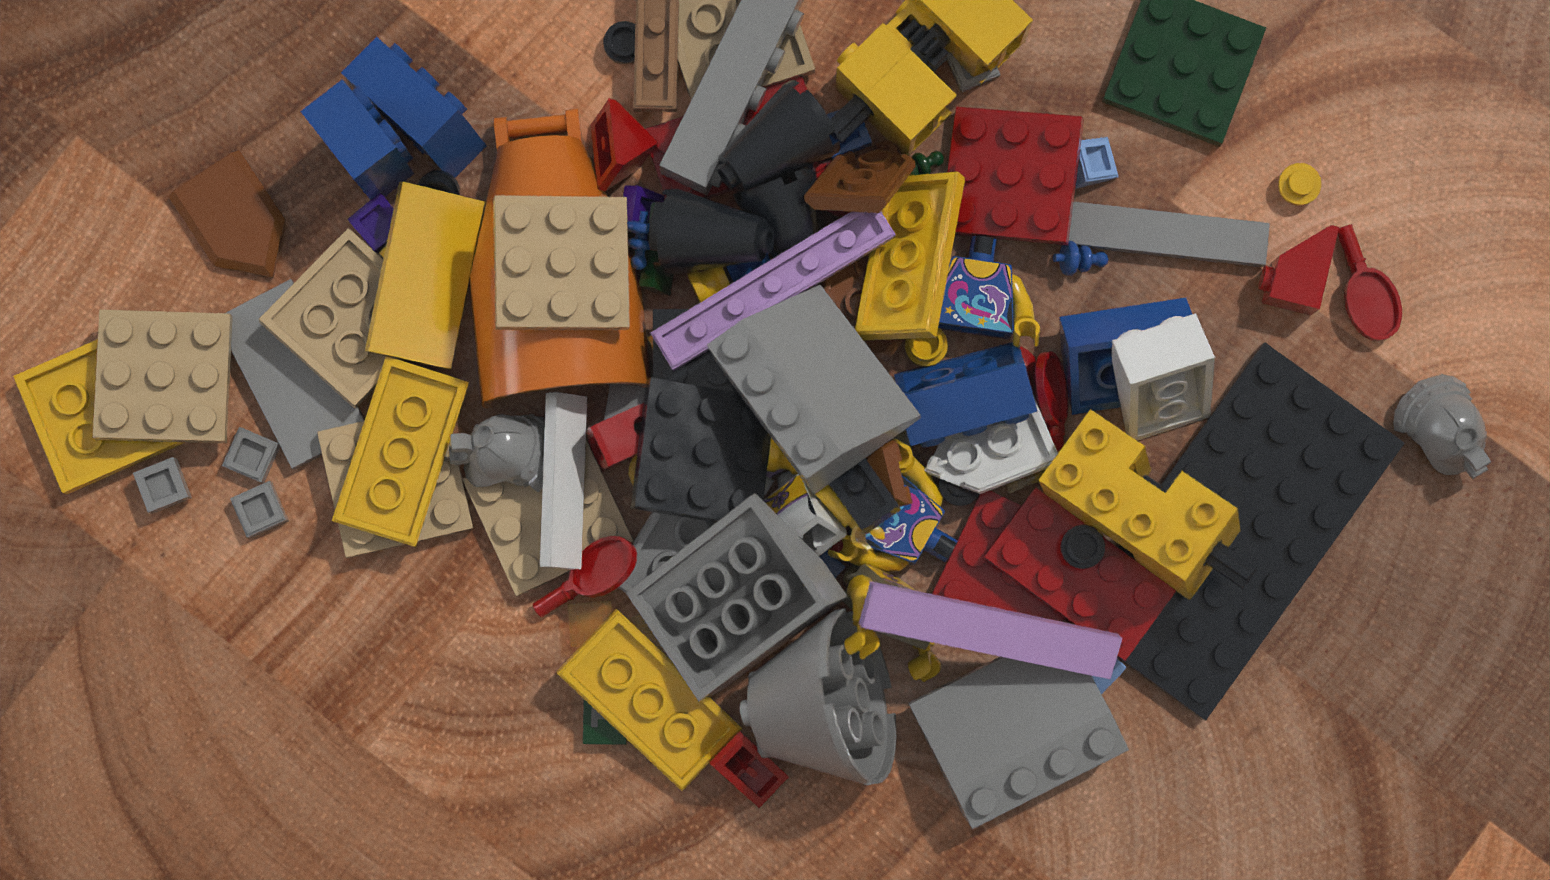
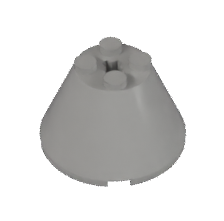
M845 608L831 612L758 670L750 672L747 700H742L740 703V715L744 725L752 727L757 741V749L762 758L773 757L864 785H872L883 782L891 771L896 750V713H887L884 689L892 688L880 646L863 660L860 659L859 650L852 655H849L845 650V639L857 631V626L852 623V611L846 612Z

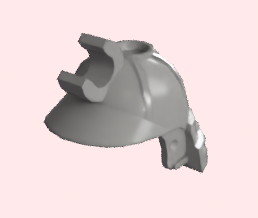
M1443 374L1418 381L1398 403L1394 413V431L1406 432L1413 441L1422 447L1431 465L1442 474L1457 475L1466 471L1474 479L1488 471L1486 466L1491 461L1484 451L1487 438L1485 423L1479 410L1471 402L1473 399L1469 395L1471 392L1466 384L1454 376Z
M498 414L476 424L471 435L465 433L450 435L451 446H449L450 464H464L466 478L476 487H487L506 481L517 486L527 487L530 485L539 492L543 488L545 418L535 416L534 414L521 416Z

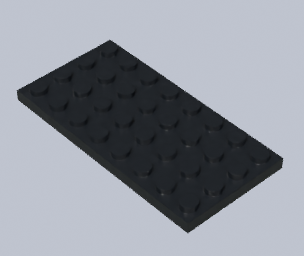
M1264 342L1161 483L1163 492L1166 493L1181 471H1183L1238 508L1241 531L1229 548L1258 568L1250 582L1243 589L1212 569L1191 600H1188L1176 591L1126 661L1122 662L1200 719L1206 721L1402 448L1404 442ZM1117 543L1116 547L1135 560L1133 553Z

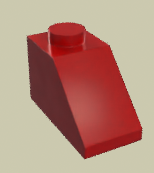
M1334 225L1328 226L1279 255L1271 262V266L1265 265L1258 286V290L1264 291L1262 303L1310 316L1320 310L1339 227Z

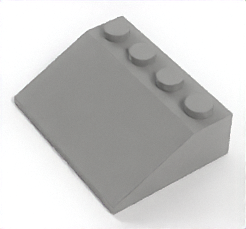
M817 285L742 319L707 344L717 365L813 494H816L921 418L913 404L821 285Z
M752 494L626 593L698 701L721 692L848 597L824 561L757 494Z
M998 657L908 703L964 818L972 829L1129 750L1092 676Z

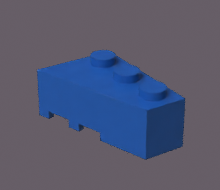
M376 37L341 74L353 88L359 86L373 103L376 110L407 136L422 154L425 153L430 157L440 170L448 172L456 178L487 146L462 115L467 108L451 92L448 91L444 96L436 90L440 84L423 67L417 72L409 66L413 60L396 43L389 48Z

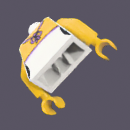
M787 471L778 477L779 489L764 499V502L818 556L847 535L846 527L848 526L852 529L851 541L854 546L864 550H873L866 542V534H863L829 484L816 494H813L799 474L792 475L790 471ZM879 525L870 531V534L876 539L884 540L885 533Z

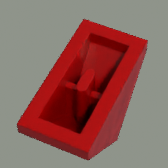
M608 98L591 123L597 189L607 191L640 169L658 144L617 100Z
M741 730L710 762L721 775L758 808L789 778L770 758H762L758 752L757 745Z

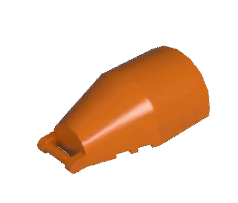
M578 109L565 110L563 115L508 121L507 117L494 118L497 154L469 277L482 407L490 408L493 401L507 396L558 387L591 384H632L645 388L646 380L651 378L642 289L639 285L640 271L634 269L631 265L634 252L630 247H628L630 323L628 330H495L494 196H608L605 191L597 189L596 171L582 141ZM567 131L568 136H535L510 141V137Z

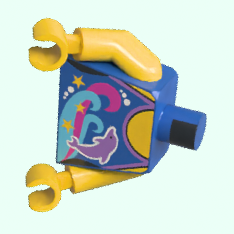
M972 236L968 258L951 257L938 328L1010 339L1013 334V345L1015 347H1019L1020 337L1029 336L1034 340V347L1038 346L1040 325L1034 318L1033 304L1021 278L1012 274V266L1010 264L994 262L996 239L986 236Z
M893 439L899 445L902 457L899 466L904 486H909L913 504L900 507L901 510L879 525L885 533L884 540L876 539L870 532L866 534V542L873 550L857 548L851 541V535H846L842 538L843 548L839 553L828 550V555L831 558L849 561L859 567L866 563L885 572L901 571L908 564L914 565L923 550L943 562L947 561L958 540L936 528L945 513V510L941 508L943 497L932 476L924 471L925 467L913 456L912 450L908 445Z

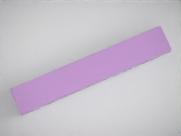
M850 212L650 334L674 372L709 350L707 347L708 343L742 319L813 288L894 239L896 234L882 212Z
M870 581L859 620L860 626L866 629L1105 679H1111L1123 639L1119 634L873 581Z

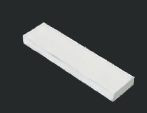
M559 392L546 393L540 567L581 569L587 397Z

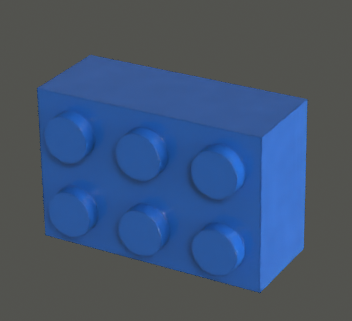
M342 79L300 111L370 200L379 193L384 197L398 187L399 182H405L414 175V172L407 164L413 157L388 122L382 119L373 103L359 86L351 90Z

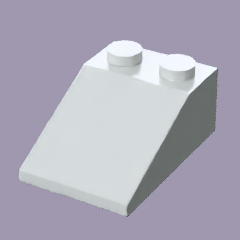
M1196 313L1186 317H1170L1158 326L1142 331L1139 329L1130 330L1123 333L1118 339L1112 340V364L1126 434L1137 441L1210 417L1215 356Z

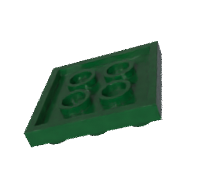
M1141 0L1102 102L1220 147L1228 131L1266 27L1195 0Z

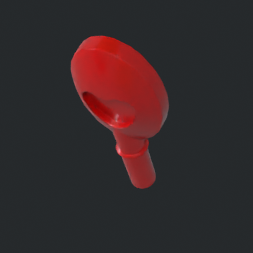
M1349 224L1340 227L1338 238L1347 261L1346 266L1349 267L1351 272L1344 289L1347 315L1355 329L1365 338L1372 341L1386 340L1398 331L1402 321V304L1398 291L1390 278L1382 271L1367 267L1366 258H1364L1353 225Z
M1050 351L1040 353L1037 357L1033 372V389L1036 403L1059 453L1065 445L1064 424L1068 416V390L1062 364L1058 356Z
M608 536L591 543L582 551L581 569H570L569 580L562 582L560 587L534 602L533 608L538 616L544 617L569 600H574L579 594L587 598H596L614 591L628 579L637 562L635 546L620 536Z

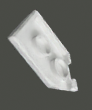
M1035 400L1038 412L1029 414L1030 417L1023 422L1005 424L1004 421L987 425V429L979 434L964 436L961 432L946 436L945 441L938 445L934 455H931L924 471L934 477L982 494L1048 468L1058 452Z

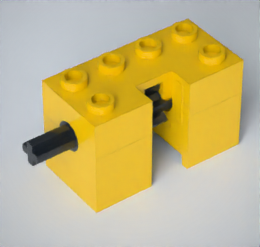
M905 0L897 9V16L887 25L882 23L860 46L852 43L838 57L837 62L840 65L836 69L835 88L848 102L830 119L836 130L830 135L842 144L867 119L887 140L893 142L902 154L906 153L910 156L952 114L946 106L957 95L934 73L948 59L949 52L953 54L959 64L972 77H975L988 70L992 72L996 67L999 68L1025 43L1033 19L1013 0Z
M1090 409L1040 477L1039 483L1044 494L1086 525L1097 529L1102 536L1105 534L1133 553L1135 561L1188 600H1191L1212 569L1243 589L1250 582L1258 567L1229 548L1241 531L1238 508L1183 471H1181L1167 492L1164 493L1163 486L1148 476L1151 472V467L1145 446Z

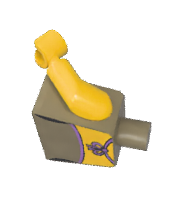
M866 563L860 567L852 565L843 577V582L847 586L845 593L848 596L843 602L853 610L852 623L857 626V631L845 639L844 647L849 655L859 650L861 660L875 652L880 646L877 634L871 629L862 628L859 624L870 581L915 590L900 578ZM877 631L913 645L914 649H918L920 656L908 662V669L914 680L921 679L922 682H925L940 672L941 664L930 648L934 646L933 642Z

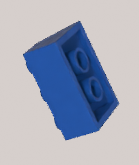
M1186 298L1059 317L1061 355L1072 415L1087 413L1090 409L1092 411H1100L1121 407L1112 364V340L1118 339L1123 333L1130 330L1139 329L1142 331L1158 326L1170 317L1192 315Z
M1013 342L944 360L933 366L919 367L894 374L896 384L921 415L918 421L906 428L910 446L920 444L921 447L935 446L945 441L946 436L961 432L964 436L979 434L987 429V425L1004 421L1005 424L1020 423L1030 417L1029 414L1038 412L1020 346L1015 347Z

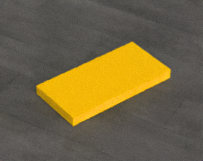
M959 172L909 175L881 211L896 237L869 253L855 325L856 332L863 340L936 338L965 178Z
M399 182L365 347L366 352L451 369L484 201L416 184Z
M385 357L332 522L416 548L450 444V435L454 432L469 382L395 358Z
M617 608L556 671L565 682L681 791L697 777L742 729L710 697L698 701L673 662Z

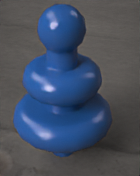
M640 211L639 221H627V231L635 233V237L628 239V247L635 249L631 265L636 270L645 268L647 264L645 252L650 250L648 239L650 222H648L649 212Z
M1070 240L1068 245H1062L1060 254L1053 255V261L1059 262L1061 272L1065 276H1072L1076 273L1077 269L1082 273L1089 271L1092 264L1097 267L1106 266L1108 255L1104 252L1092 254L1091 249L1087 245L1078 248L1077 244Z

